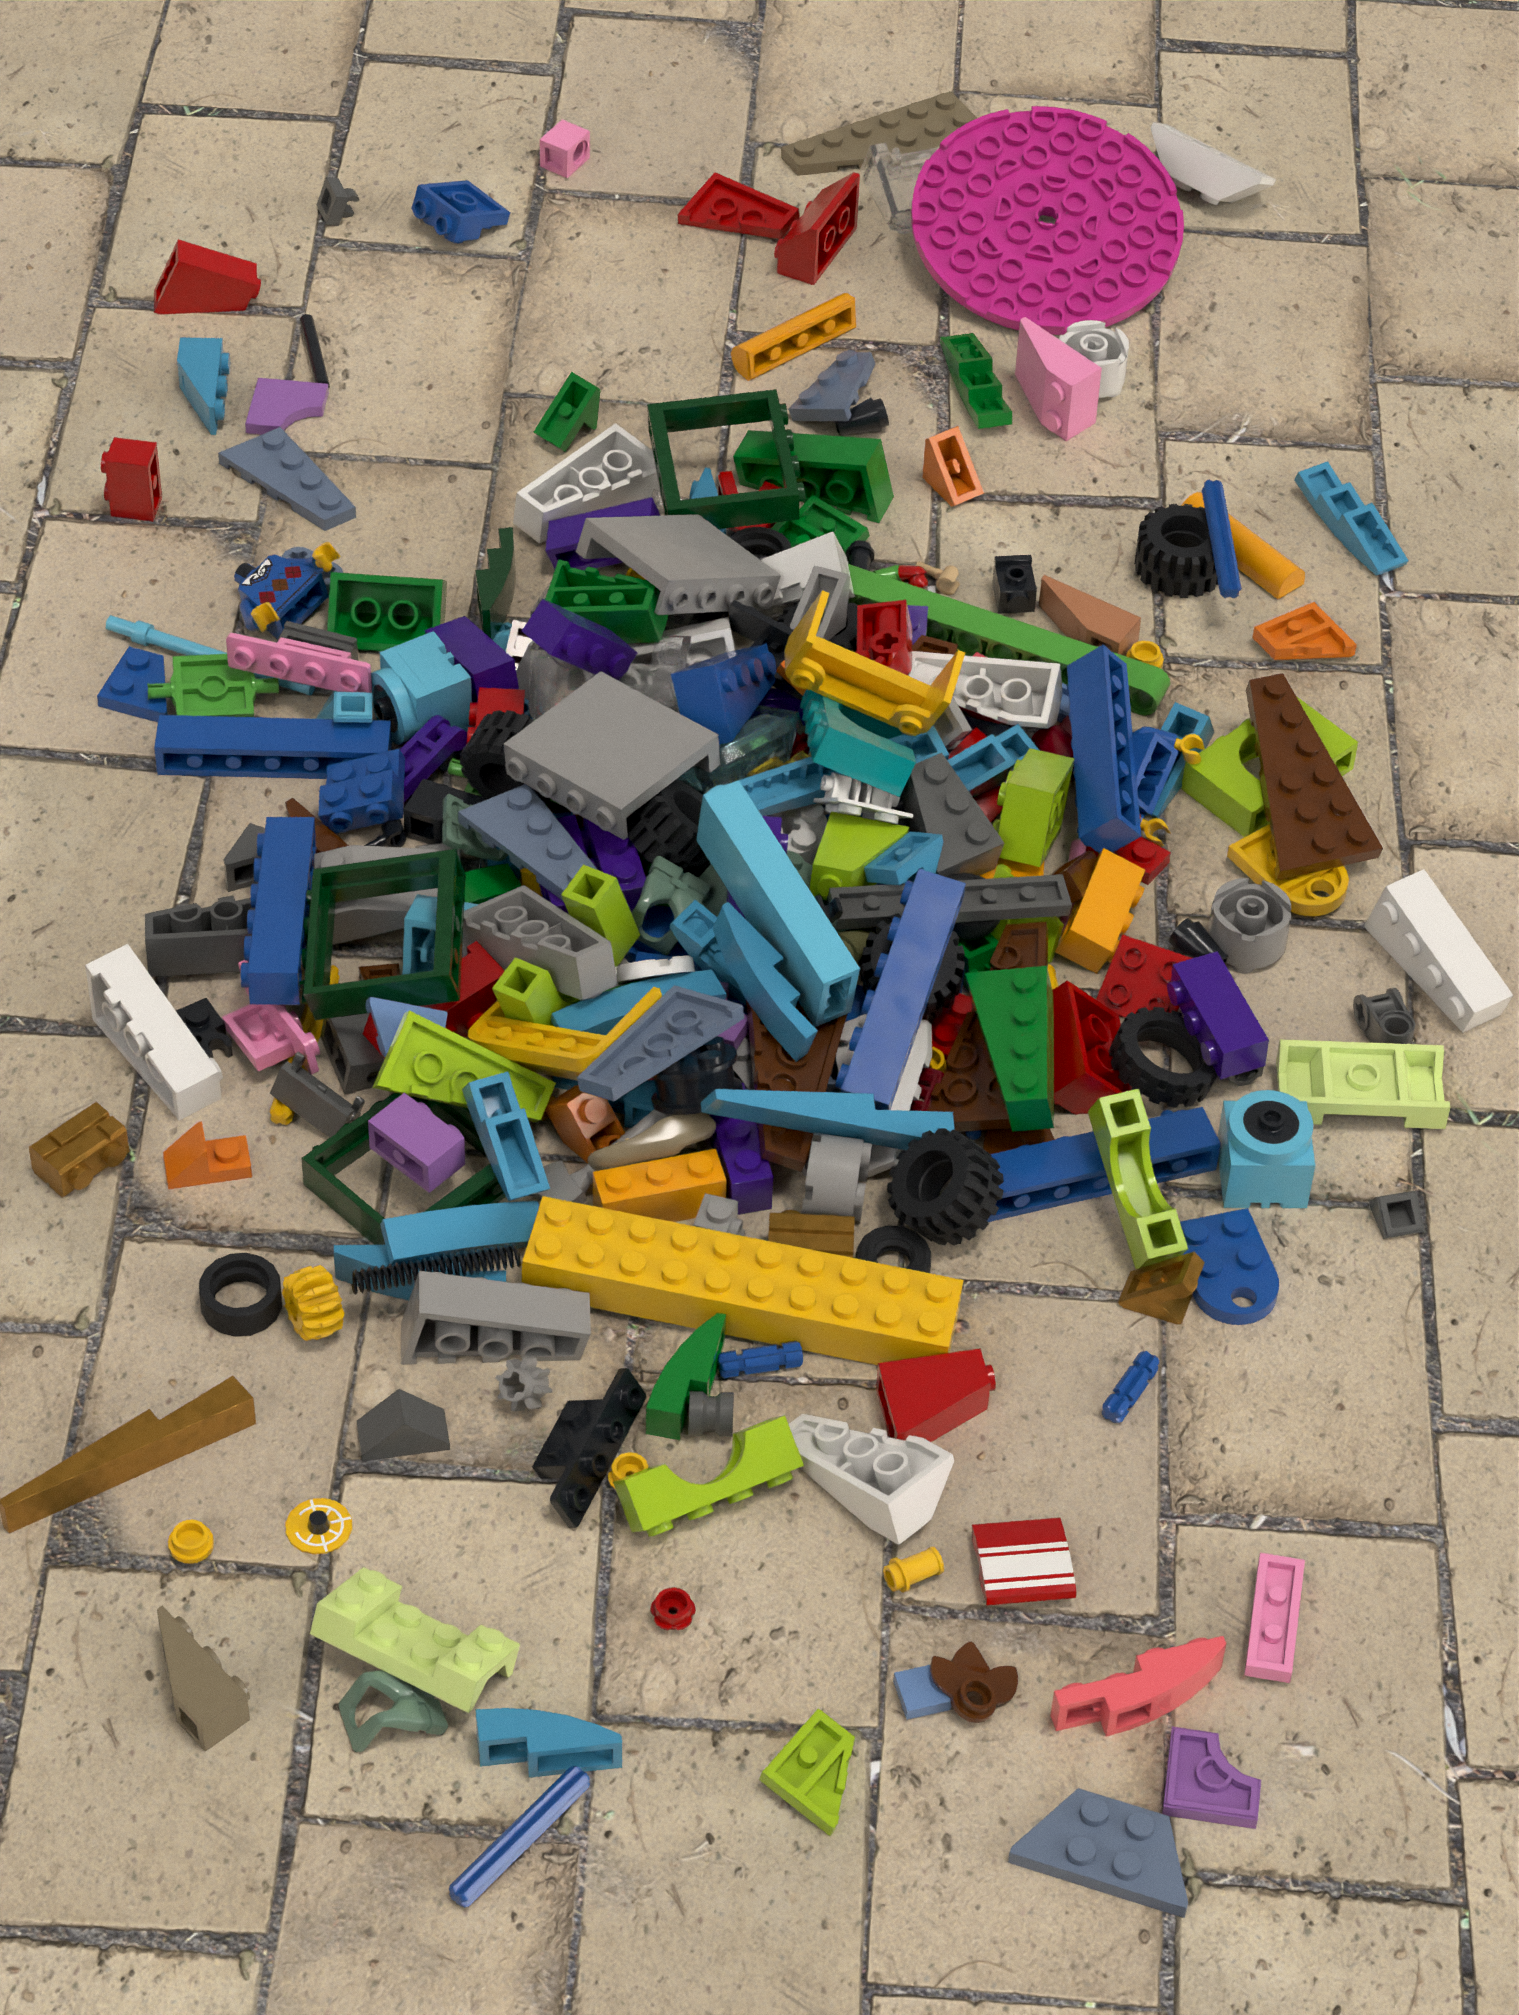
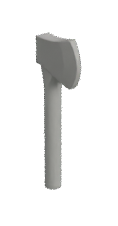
M654 1109L611 1145L642 1133L660 1119L671 1116V1114H664ZM563 1161L553 1162L543 1167L550 1189L530 1195L540 1201L542 1196L583 1204L587 1200L585 1193L593 1183V1172L596 1170L587 1164L585 1167L569 1175Z

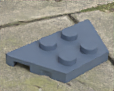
M1078 1788L1010 1849L1008 1863L1185 1918L1188 1899L1170 1818L1167 1815Z

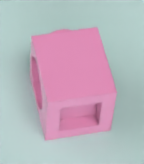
M563 119L539 139L540 167L565 178L571 176L590 158V131Z

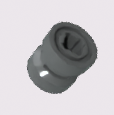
M690 1391L688 1435L702 1436L706 1431L716 1432L719 1436L732 1437L734 1392H720L717 1396H707L703 1391Z

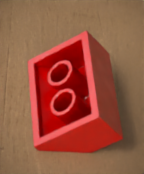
M853 172L822 189L813 201L807 203L803 215L799 220L793 221L789 233L784 239L781 238L777 242L774 251V257L777 258V274L815 285L857 229L859 173Z
M1066 980L1052 990L1054 1007V1104L1062 1106L1074 1115L1088 1114L1089 1109L1098 1098L1131 1091L1133 1087L1128 1083L1124 1084L1118 1078L1120 1073L1118 1070H1113L1110 1063L1113 1057L1109 1056V1049L1121 1026L1119 1015Z

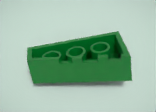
M748 430L733 455L740 485L759 490L766 481L784 488L772 432ZM792 433L794 451H790L791 456L797 455L800 477H797L796 481L803 482L806 501L814 495L827 504L836 506V509L844 514L851 515L852 511L867 515L868 521L880 523L894 498L881 439Z
M1047 966L965 973L972 1004L1012 1132L1054 1128L1053 992Z

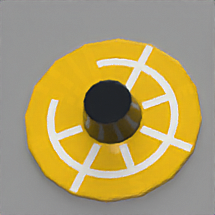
M327 1498L309 1499L298 1504L289 1513L285 1522L286 1536L290 1543L302 1552L313 1555L327 1554L339 1549L349 1539L352 1532V1517L346 1507L335 1500Z

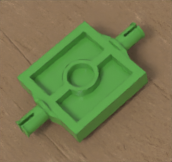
M227 654L172 656L173 674L170 683H147L148 700L171 698L176 708V715L254 717L253 704L256 694L279 693L278 678L255 679V675L252 672L231 668L228 666Z

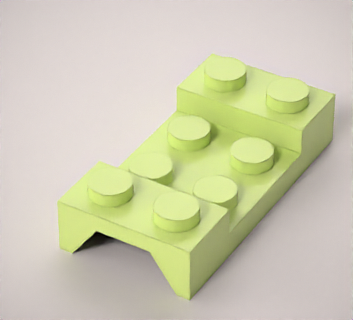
M1283 1039L1279 1041L1276 1057L1278 1091L1289 1094L1299 1101H1307L1313 1124L1322 1125L1324 1114L1403 1117L1404 1128L1446 1129L1450 1112V1101L1444 1100L1442 1082L1443 1045Z
M363 1567L317 1603L310 1631L311 1635L467 1713L473 1710L490 1677L498 1673L509 1678L513 1674L520 1647L519 1643L505 1637L499 1630L487 1628L483 1625L478 1626L473 1632L466 1635L453 1625L444 1624L423 1614L415 1606L399 1602L402 1586L387 1579L384 1574Z

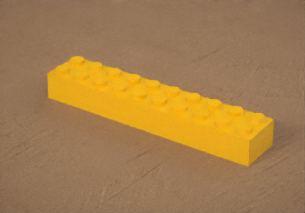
M542 1196L522 1261V1283L587 1292L590 1295L591 1308L695 1329L715 1314L722 1313L726 1314L725 1335L782 1346V1343L797 1341L804 1351L878 1365V1363L950 1353L964 1281Z

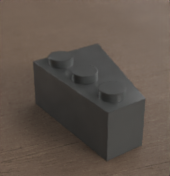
M939 753L916 763L901 793L905 812L913 814V818H907L911 832L942 834L944 842L936 874L944 877L959 873L980 876L995 869L1005 843L942 753Z

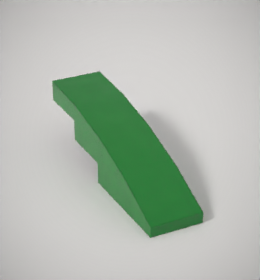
M969 333L940 337V345L957 391L977 428L1012 425V410L1002 397V384L993 373L992 357L975 334Z

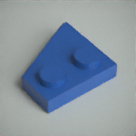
M129 646L98 693V707L158 722L159 715H168L167 698L148 700L147 683H165L164 656Z

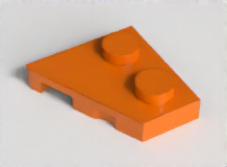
M1315 602L1255 626L1252 636L1274 660L1352 657L1355 655L1357 645Z

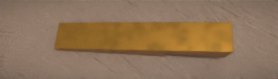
M231 1376L160 1420L150 1409L146 1410L1 1498L0 1513L3 1527L10 1534L255 1425L254 1398L234 1376Z

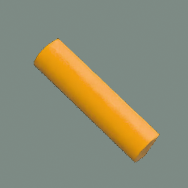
M842 293L733 347L731 358L735 369L746 380L750 381L856 328L855 298L848 293Z
M1201 492L1193 493L1181 505L1192 504V507L1205 508ZM1228 513L1237 565L1241 572L1276 599H1280L1304 584L1305 572Z

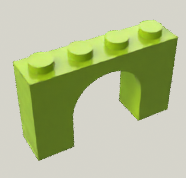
M1298 698L1342 776L1354 768L1358 741ZM1250 718L1244 720L1238 728L1226 736L1218 737L1212 745L1199 752L1201 756L1200 763L1189 764L1185 762L1181 786L1184 792L1243 837L1270 824L1266 820L1260 780L1249 773L1243 766L1245 762L1258 757L1256 756L1254 746L1256 743L1255 728L1251 725Z
M583 864L563 891L561 897L570 916L611 942L614 965L617 967L638 939L640 933L617 878ZM516 957L492 988L506 1018L553 1026L551 1022L552 1013L581 1001L575 997L558 992L549 971Z

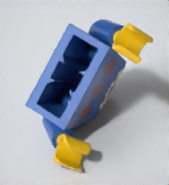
M325 542L318 546L310 558L286 559L274 554L268 556L257 568L248 563H242L237 568L234 580L239 584L238 592L241 598L239 610L244 624L249 631L255 632L260 630L264 632L267 630L278 639L286 621L301 624L329 597L322 572H329L333 567L331 562L341 557L330 542Z
M1144 726L1133 732L1139 814H1141L1140 827L1149 841L1163 847L1162 841L1154 837L1153 833L1158 829H1163L1171 834L1168 826L1162 819L1155 818L1148 821L1144 819L1145 815L1152 816L1178 752L1182 751L1184 760L1187 763L1198 764L1201 762L1200 754L1196 751H1190V749L1198 748L1204 750L1205 748L1202 739L1196 734H1189L1183 739H1179L1175 733Z

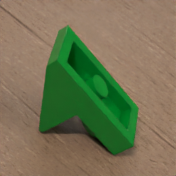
M571 372L533 432L540 438L566 452L583 424L594 431L596 430L601 389Z

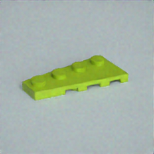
M409 1010L402 1017L372 1088L399 1094L405 1093L408 1096L468 1108L462 1089L469 1082L508 1072L520 1109H525L528 1121L538 1122L544 1114L556 1083Z

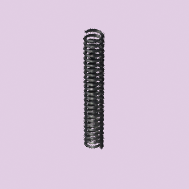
M511 1243L510 1246L505 1244L503 1248L498 1245L496 1250L491 1246L489 1250L487 1248H484L482 1251L477 1249L476 1252L470 1250L469 1254L464 1251L462 1255L459 1252L455 1256L450 1253L448 1257L444 1254L442 1258L437 1255L435 1260L430 1256L428 1261L423 1258L421 1262L418 1259L414 1263L409 1260L407 1264L402 1261L401 1265L396 1262L394 1267L389 1263L387 1268L382 1264L380 1269L378 1266H375L373 1270L370 1267L367 1270L361 1268L360 1272L354 1269L352 1273L353 1284L351 1286L353 1293L356 1295L358 1293V1282L359 1290L363 1294L365 1281L366 1289L370 1293L371 1280L375 1291L378 1290L379 1280L380 1288L384 1290L385 1275L387 1287L391 1289L392 1275L394 1286L397 1288L399 1286L398 1274L403 1287L406 1285L405 1274L407 1282L411 1286L412 1273L414 1281H416L418 1269L419 1271H425L426 1268V1272H432L433 1268L434 1272H439L440 1267V1271L446 1274L447 1267L448 1275H453L452 1263L455 1275L460 1276L459 1262L463 1276L467 1275L466 1262L469 1274L473 1275V1261L476 1273L479 1274V1257L484 1273L487 1272L486 1257L490 1271H494L493 1256L496 1269L498 1271L501 1269V1256L503 1268L506 1270L508 1268L506 1252L510 1267L514 1268V1252L516 1264L520 1268V1253H518L516 1246Z

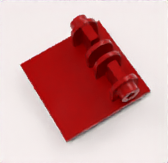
M1122 934L1096 1000L1123 1018H1126L1131 1012L1136 1014L1138 1009L1147 1007L1148 1011L1153 1010L1154 1007L1164 1008L1165 1012L1171 1013L1172 1010L1178 1012L1179 1006H1174L1170 1001L1167 984L1171 982L1173 964L1193 958Z

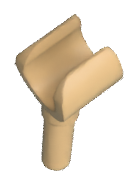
M920 561L915 565L923 567L927 575L937 579L936 587L945 595L954 594L960 585L959 581L956 580L959 572L955 566L949 565L944 570Z

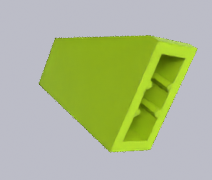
M831 811L812 866L809 889L814 897L820 895L822 900H827L829 888L875 885L876 883L867 882L864 867L909 832V827Z

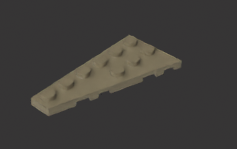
M952 91L783 146L781 147V158L797 176L837 172L839 166L857 165L858 169L871 168V163L888 161V166L925 163L947 136L966 123L977 119V117Z

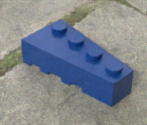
M767 644L725 652L671 673L680 714L718 734L719 744L732 742L774 684L776 662L773 654L768 651Z

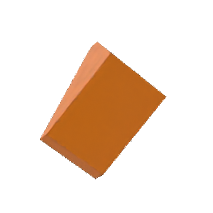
M959 426L925 439L923 479L951 507L984 494Z

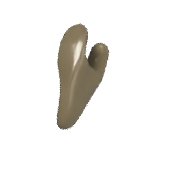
M706 1113L671 1115L660 1119L654 1125L630 1139L626 1138L625 1141L617 1142L614 1145L594 1151L589 1155L587 1162L590 1167L599 1171L698 1152V1149L684 1147L711 1137L715 1132L716 1123Z

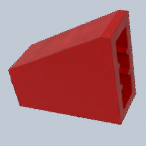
M178 239L154 289V313L164 315L245 311L251 298L256 299L260 291L261 279L257 278V263Z
M981 1348L878 1363L876 1392L887 1433L890 1438L905 1441L909 1435L924 1438L929 1442L936 1440L987 1410L990 1391H995L996 1388L992 1365H985Z

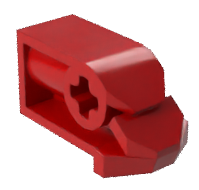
M906 599L857 605V651L855 653L905 675H909L912 670V623Z

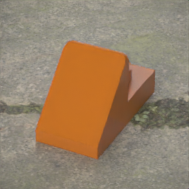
M202 1121L196 1123L163 1152L168 1189L252 1178L246 1135L205 1141Z

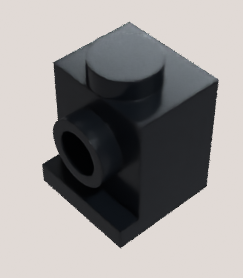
M995 556L992 586L998 614L1035 612L1037 588L1032 569V556Z

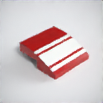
M1060 1517L972 1525V1542L979 1562V1581L986 1606L1076 1598V1584L1072 1561Z

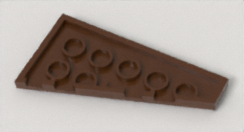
M1280 673L1249 680L1246 687L1251 725L1255 728L1256 743L1254 746L1261 766L1259 777L1266 820L1270 822L1272 835L1270 846L1271 853L1275 854L1276 867L1274 871L1276 881L1379 858L1383 850L1382 845L1284 674Z
M746 1000L754 1089L826 1092L847 1014L815 1027L818 1031L808 1053L798 1061H795L767 1030ZM798 1001L795 1008L812 1024ZM758 1123L761 1159L802 1172L814 1133Z

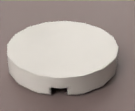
M687 955L674 956L670 960L651 959L622 964L615 967L617 983H630L636 980L644 981L671 974L695 972L693 957Z

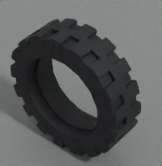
M1147 1007L1138 1009L1136 1014L1133 1012L1129 1013L1119 1027L1109 1049V1056L1113 1057L1110 1062L1113 1070H1118L1120 1073L1118 1078L1124 1084L1128 1083L1132 1086L1131 1090L1139 1089L1140 1095L1143 1094L1149 1097L1148 1101L1158 1105L1160 1102L1167 1103V1107L1177 1108L1179 1104L1190 1107L1194 1105L1196 1100L1201 1102L1210 1091L1218 1076L1212 1065L1208 1066L1205 1063L1201 1053V1045L1195 1035L1191 1036L1188 1033L1182 1013L1174 1010L1169 1013L1165 1012L1164 1008L1154 1007L1153 1010L1148 1011ZM1154 1041L1176 1049L1187 1059L1193 1072L1181 1074L1167 1071L1155 1065L1143 1054L1138 1046V1042Z

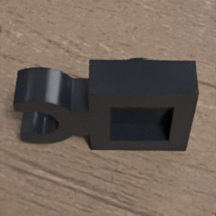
M207 998L176 1010L209 1058H213L212 1051L216 1049L223 1050L228 1058L233 1056L232 1042L226 1035L225 1023Z

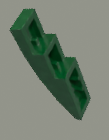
M513 527L498 528L499 548L487 549L488 569L475 570L477 602L482 631L492 640L505 621L514 595L516 570Z

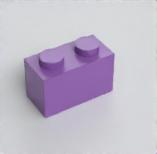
M405 1093L368 1120L370 1149L428 1193L465 1165V1140L462 1133L455 1126L447 1125L436 1117L427 1105L422 1102L417 1103Z

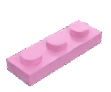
M1260 1552L1244 1676L1290 1683L1305 1560Z

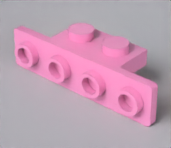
M230 633L226 638L228 666L231 668L337 692L372 693L371 665L367 662L351 659L350 652L282 637L277 643L236 633Z
M243 960L241 962H238L240 973L241 963H248V961ZM245 988L246 993L249 995V988ZM249 1004L222 1017L226 1031L257 1071L274 1066L294 1056L299 1051L305 1056L303 1065L312 1075L319 1072L315 1056L320 1055V1049L315 1037L311 1032L306 1034L303 1032L298 1016L294 1011L288 1012L285 1005Z

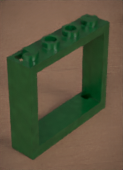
M777 389L647 404L648 432L664 515L699 514L717 529L799 520V501H806L803 482L796 481V478L800 477L799 461L797 455L791 456L790 451H794L793 434L791 429L785 430L784 425H788L786 403H779ZM770 421L784 488L686 500L680 499L668 433Z
M456 849L313 869L312 889L307 890L306 893L310 917H305L304 930L308 940L307 948L302 949L305 980H301L299 986L303 992L302 1003L303 1005L308 1004L315 1020L366 1014V1000L370 997L415 1006L460 1001L466 874ZM438 888L434 968L432 971L330 984L336 902Z
M393 1093L383 1101L376 1102L369 1111L352 1123L343 1125L335 1135L322 1144L312 1147V1151L301 1158L304 1186L374 1245H385L380 1226L385 1218L336 1178L335 1175L371 1150L369 1146L368 1120L402 1095L399 1093ZM409 1096L417 1103L422 1102L427 1105L432 1113L447 1125L455 1126L462 1133L464 1140L487 1158L468 1108ZM488 1164L424 1212L498 1203L506 1195L491 1165Z

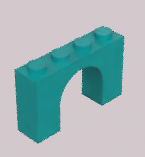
M806 689L800 703V708L803 709L802 720L805 721L806 725L805 733L808 735L807 746L810 747L812 761L900 797L916 764L913 749L889 740L901 735L902 732L894 726Z

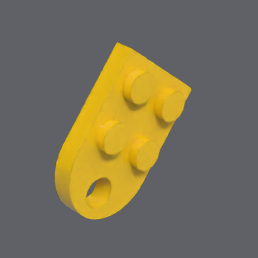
M1270 824L1228 846L1227 857L1256 884L1262 885V880L1271 882L1287 894L1291 901L1292 913L1303 916L1325 915L1339 908L1346 898L1349 877L1344 866L1276 881L1274 871L1276 867L1275 854L1271 853L1270 839L1272 837ZM1324 891L1328 893L1330 896L1319 897L1315 895L1313 892Z

